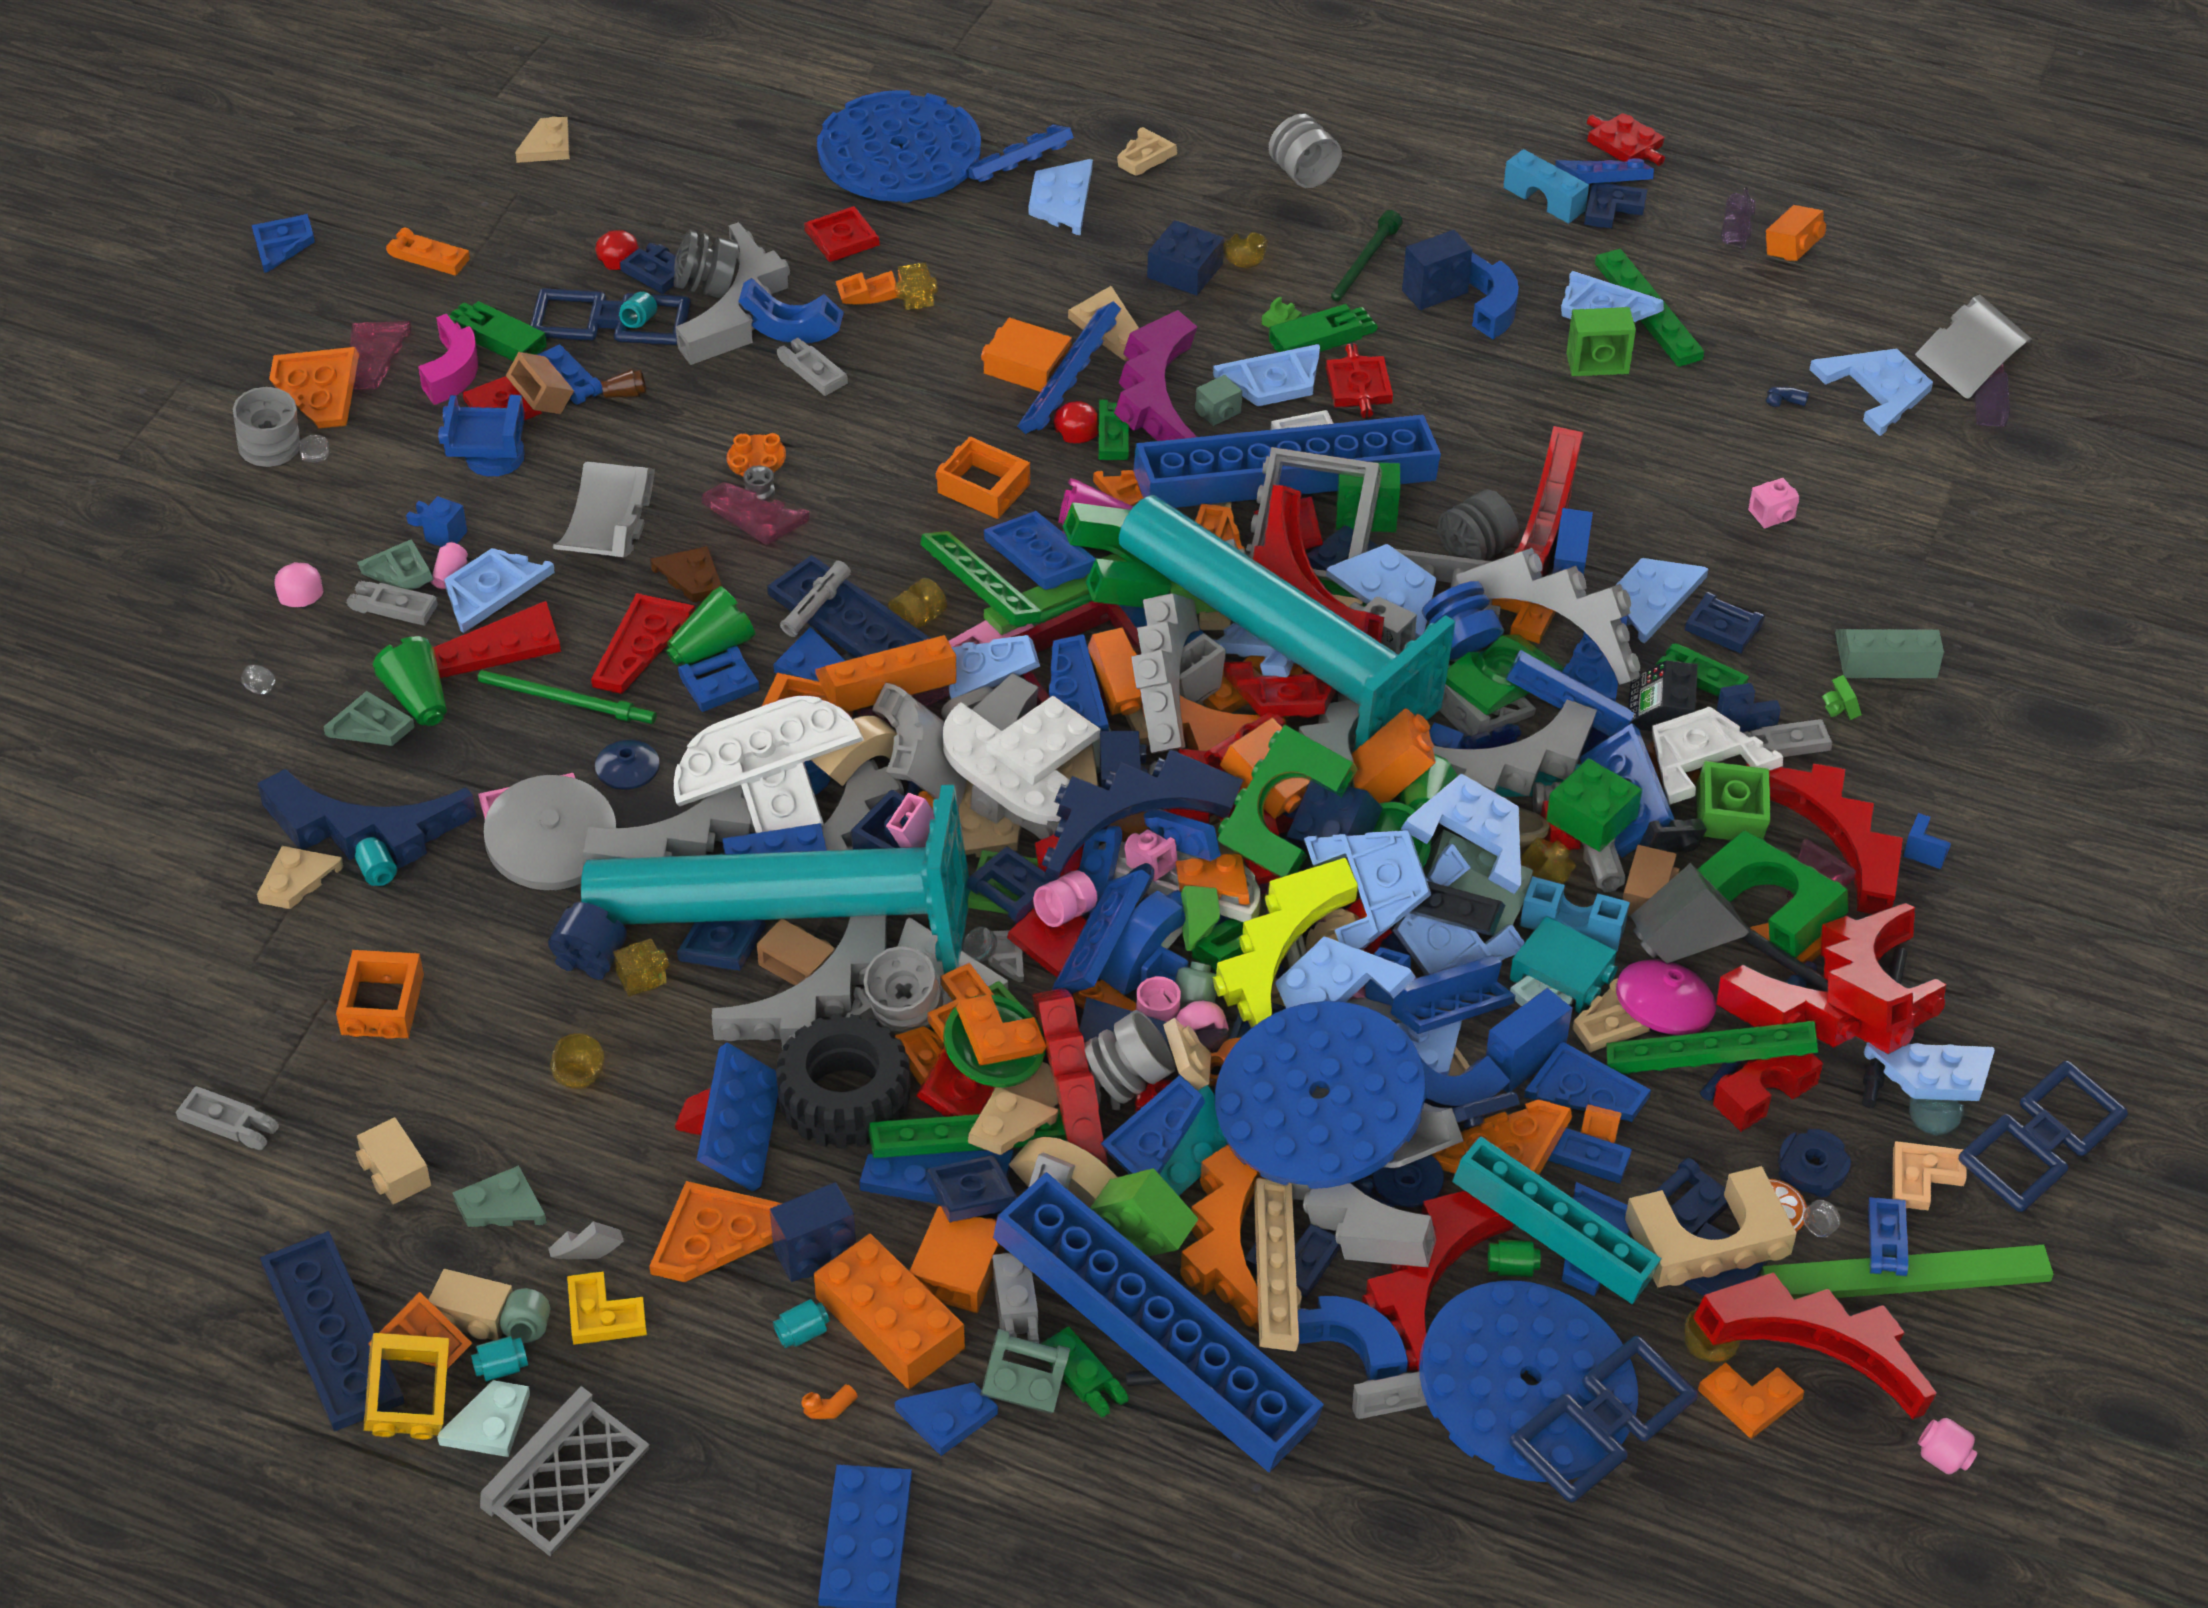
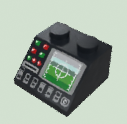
M1666 660L1639 674L1640 677L1630 681L1628 709L1634 715L1629 725L1632 723L1639 730L1652 731V726L1695 712L1698 664Z

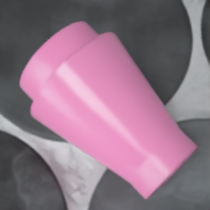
M448 542L439 549L432 574L434 580L430 581L432 585L445 589L444 579L467 564L466 558L468 553L462 546Z

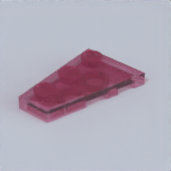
M410 321L352 323L350 347H355L359 352L353 389H376L379 387L391 366L390 361L393 355L400 351L404 336H408L412 330Z
M726 482L702 494V504L765 545L770 544L809 521L810 511L799 508L796 512L785 508L784 502L774 500L770 503L758 499L757 493Z

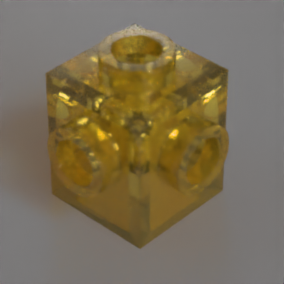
M926 262L898 266V282L895 283L897 299L903 300L905 309H920L934 306L933 294L938 293L937 281L935 276H930Z
M1539 837L1534 840L1520 857L1521 865L1533 870V877L1564 884L1569 879L1570 873L1577 866L1568 857L1571 852L1559 841L1552 843Z
M652 938L613 952L616 973L628 997L647 990H653L667 983L665 969L669 968V962L664 950H657Z

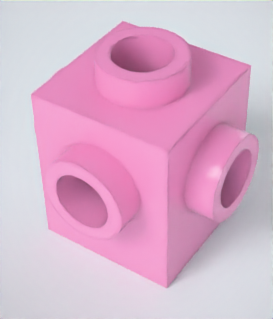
M1784 478L1766 482L1752 488L1748 510L1765 529L1794 519L1799 503V495L1796 489L1791 487Z

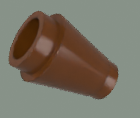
M632 368L601 381L605 398L640 397L641 393H646V384L642 370L635 371Z

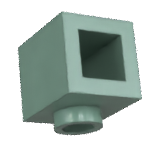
M1226 375L1196 388L1195 409L1212 426L1241 413L1242 390Z

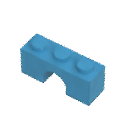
M1524 149L1506 161L1503 188L1523 199H1527L1540 189L1547 198V212L1568 224L1586 211L1589 184Z
M1532 876L1523 903L1520 926L1535 930L1542 920L1548 916L1618 951L1626 926L1630 902L1597 893L1592 906H1575L1564 896L1565 885Z

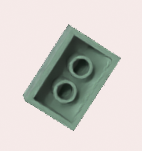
M1836 629L1835 635L1845 678L1938 677L1944 654L1939 630Z
M1443 830L1431 846L1428 860L1423 868L1425 877H1427L1444 848L1454 844L1470 866V869L1448 887L1496 899L1506 905L1494 935L1507 925L1513 926L1524 902L1533 870L1521 865V885L1513 894L1488 879L1497 858L1496 855L1468 840Z

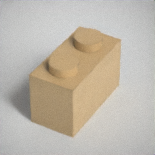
M395 1117L357 1135L360 1150L356 1151V1156L364 1171L371 1170L373 1173L371 1179L377 1192L380 1195L385 1193L392 1204H396L431 1186L425 1161Z
M443 1269L428 1300L461 1332L468 1333L477 1339L488 1338L498 1340L503 1334L499 1323L501 1313L509 1294L513 1290L512 1285Z

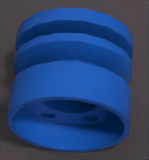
M1479 581L1462 583L1438 594L1421 611L1424 618L1429 621V624L1436 623L1444 615L1455 621L1449 660L1459 659L1469 651L1477 652L1493 643L1503 634L1504 628L1494 610H1484L1489 605L1490 600L1486 595H1483L1484 588Z

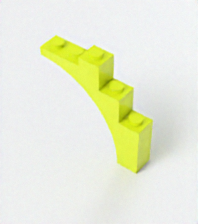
M1346 857L1270 881L1269 894L1265 896L1270 914L1244 921L1243 935L1239 936L1240 946L1244 954L1217 963L1216 976L1213 977V984L1219 997L1224 996L1228 1007L1237 1004L1243 1022L1248 1021L1251 1028L1272 1015V985L1279 966L1293 943L1312 924L1330 912L1356 901L1358 885Z

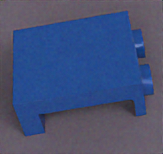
M450 395L448 406L443 407L444 426H440L438 432L439 444H444L446 457L517 458L525 419L522 396L509 395L507 408L459 407L457 395Z

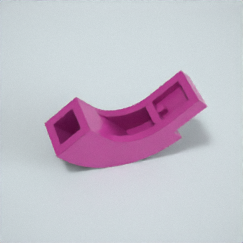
M448 314L436 317L439 338L448 351L442 357L418 366L421 387L434 405L448 400L450 395H458L472 383L478 371L475 336L471 327L468 326L461 329L460 325L454 323Z

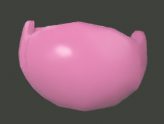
M294 562L284 566L275 575V590L282 605L305 607L315 603L323 594L321 576L318 570L308 563Z
M1194 1001L1182 1008L1175 1018L1184 1027L1190 1026L1198 1038L1225 1033L1229 1030L1224 1011L1220 1006L1209 1001Z

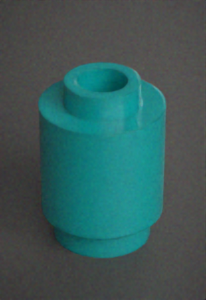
M637 292L621 305L619 312L620 320L629 328H639L656 314L657 303L649 293Z
M370 837L357 844L355 859L366 882L372 886L388 884L395 877L397 867L385 843L377 838Z
M809 1299L779 1314V1319L773 1321V1327L784 1348L791 1345L797 1347L827 1332L825 1324L830 1322V1319L821 1302L815 1304L812 1299Z
M509 1336L477 1345V1353L471 1355L476 1377L483 1375L485 1382L518 1373L520 1368L528 1366L521 1337L512 1339Z

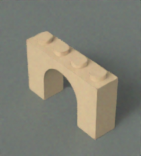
M1762 1166L1728 1175L1724 1196L1739 1224L1740 1230L1725 1239H1703L1686 1231L1677 1221L1663 1190L1629 1198L1625 1221L1634 1240L1662 1258L1653 1275L1657 1288L1667 1285L1677 1286L1685 1283L1687 1280L1703 1276L1713 1277L1723 1271L1735 1268L1746 1269L1755 1263L1768 1260L1778 1261L1791 1255L1797 1233Z

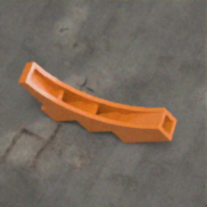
M1123 627L1092 634L1087 648L1111 715L1119 713L1130 715L1137 712L1140 708L1144 715L1141 691L1136 688L1131 656H1136L1137 654L1133 650ZM1180 695L1183 735L1186 745L1190 750L1208 751L1235 734L1244 724L1252 723L1260 718L1259 715L1231 714L1209 709Z
M1226 1145L1201 1162L1200 1183L1208 1196L1192 1206L1191 1211L1198 1217L1192 1232L1198 1241L1182 1251L1180 1273L1189 1286H1195L1203 1295H1206L1215 1288L1219 1298L1225 1303L1229 1302L1238 1311L1242 1321L1249 1327L1253 1326L1259 1332L1257 1284L1246 1265L1240 1242V1231L1243 1217L1254 1197L1256 1179L1266 1178L1261 1177L1260 1172L1248 1164L1244 1165L1234 1155L1229 1146Z

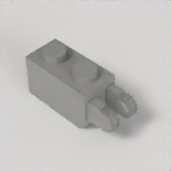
M1011 1253L992 1255L993 1283L1000 1329L1008 1331L1009 1336L1016 1338V1334L1027 1333L1028 1341L1039 1343L1038 1308L1032 1271Z

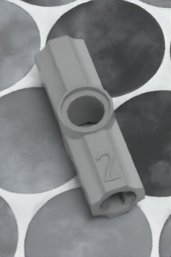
M1615 838L1601 852L1582 842L1584 848L1583 860L1590 866L1597 888H1601L1604 892L1616 891L1618 887L1625 884V874L1614 845Z

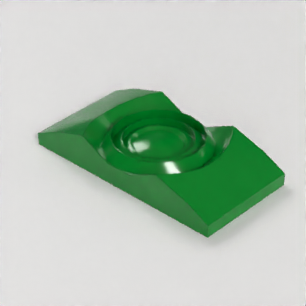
M1502 635L1487 649L1479 653L1469 651L1452 664L1447 671L1446 685L1485 715H1488L1530 694V692L1506 680L1514 659L1520 650L1560 672H1563L1564 668L1521 635Z

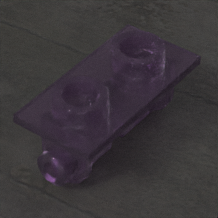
M1744 187L1743 196L1733 193L1727 198L1724 214L1725 220H1723L1721 238L1725 244L1740 241L1742 249H1745L1746 239L1751 236L1750 216L1755 214V200L1750 198L1747 187Z

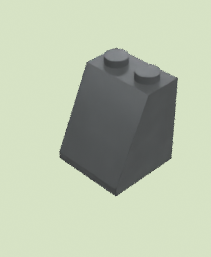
M1692 863L1687 865L1630 915L1636 925L1633 931L1642 941L1640 943L1651 957L1654 958L1659 955L1666 963L1742 938L1749 933L1732 904Z

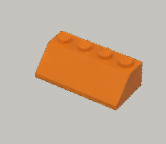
M943 635L815 669V674L830 703L837 707L839 706L845 712L875 705L885 683L894 684L910 695L955 684L956 654L946 636Z

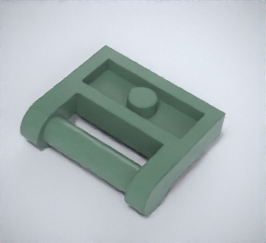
M998 1329L980 1395L1050 1414L1054 1413L1070 1348L1060 1345L1058 1348H1053L1009 1336L1008 1331ZM1008 1350L1052 1362L1051 1373L1002 1360L1004 1351Z

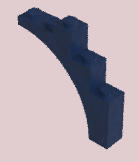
M1171 749L1166 760L1159 757L1152 775L1121 763L1117 773L1110 771L1104 788L1072 776L1068 786L1061 784L1054 801L1060 804L1056 816L1061 817V820L1054 834L1055 837L1059 838L1056 848L1049 846L1043 859L1042 865L1047 867L1044 878L1050 881L1057 880L1073 854L1088 839L1108 825L1134 814L1158 809H1187L1225 818L1232 809L1243 779Z
M287 769L257 783L262 805L299 849L305 850L331 837L347 858L351 860L355 858L357 844L366 838L374 837L385 843L398 869L426 855L425 843L477 817L473 795L466 787L452 794L427 802L404 806L376 807L350 804L319 794L297 780Z

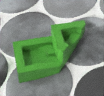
M1184 885L1181 899L1186 919L1182 927L1186 951H1191L1203 937H1208L1212 933L1215 924L1219 921L1220 908L1216 888Z

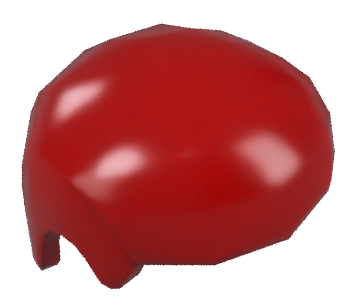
M624 230L608 231L598 239L595 247L598 260H602L605 267L610 270H621L620 262L639 249L634 235Z
M1083 401L1067 402L1058 408L1054 415L1055 430L1057 433L1060 431L1063 440L1067 443L1087 442L1099 433L1098 414L1093 406Z

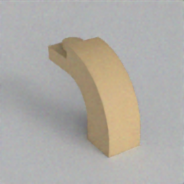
M862 716L852 719L859 728L864 741L811 759V761L843 787L853 773L867 760L880 755L891 759L894 736L897 735V732L881 718Z
M1041 1137L1028 1141L1009 1163V1166L1027 1186H1029L1038 1154L1044 1152L1074 1164L1075 1168L1068 1190L1089 1208L1108 1181L1117 1178L1105 1164L1089 1152L1070 1142L1052 1137Z

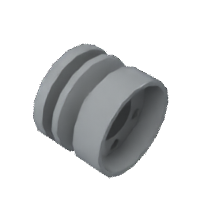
M1296 114L1287 118L1276 128L1269 142V154L1273 161L1281 169L1285 170L1297 185L1303 188H1314L1323 184L1334 174L1342 158V149L1339 143L1328 132L1324 131L1323 127L1313 117L1307 114Z
M260 387L244 392L235 400L232 410L239 454L245 461L256 466H278L290 461L298 453L301 443L295 400L289 393L279 388Z
M893 947L876 955L867 966L863 980L865 992L874 1015L882 1027H888L895 1034H901L922 1026L926 1028L931 1027L928 1022L927 1013L943 1006L944 1001L933 964L924 953L912 947Z
M1138 1010L1131 1012L1114 1024V1032L1106 1029L1099 1033V1037L1095 1036L1085 1042L1084 1051L1093 1073L1105 1090L1116 1101L1123 1104L1134 1098V1093L1138 1095L1146 1090L1145 1081L1154 1085L1175 1071V1061L1167 1042L1152 1021Z

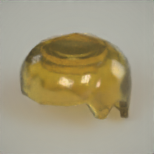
M1251 232L1246 239H1240L1236 233L1230 240L1224 242L1223 254L1229 262L1238 267L1252 268L1262 262L1268 240L1263 235Z
M572 1033L560 1038L556 1043L550 1061V1071L553 1078L568 1088L585 1089L599 1078L605 1058L604 1051L599 1042L587 1034Z
M1697 1309L1690 1311L1684 1325L1685 1344L1690 1353L1700 1360L1713 1363L1725 1362L1733 1357L1741 1344V1340L1713 1346L1693 1318Z

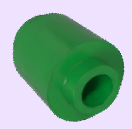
M1498 1240L1497 1243H1489L1488 1272H1497V1276L1532 1277L1533 1270H1540V1248H1534L1533 1241Z

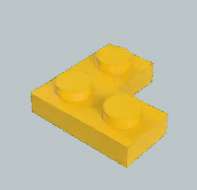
M604 1271L567 1276L573 1345L647 1335L643 1297L607 1301Z

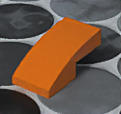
M892 271L865 280L863 273L860 272L836 281L842 303L872 304L901 297Z

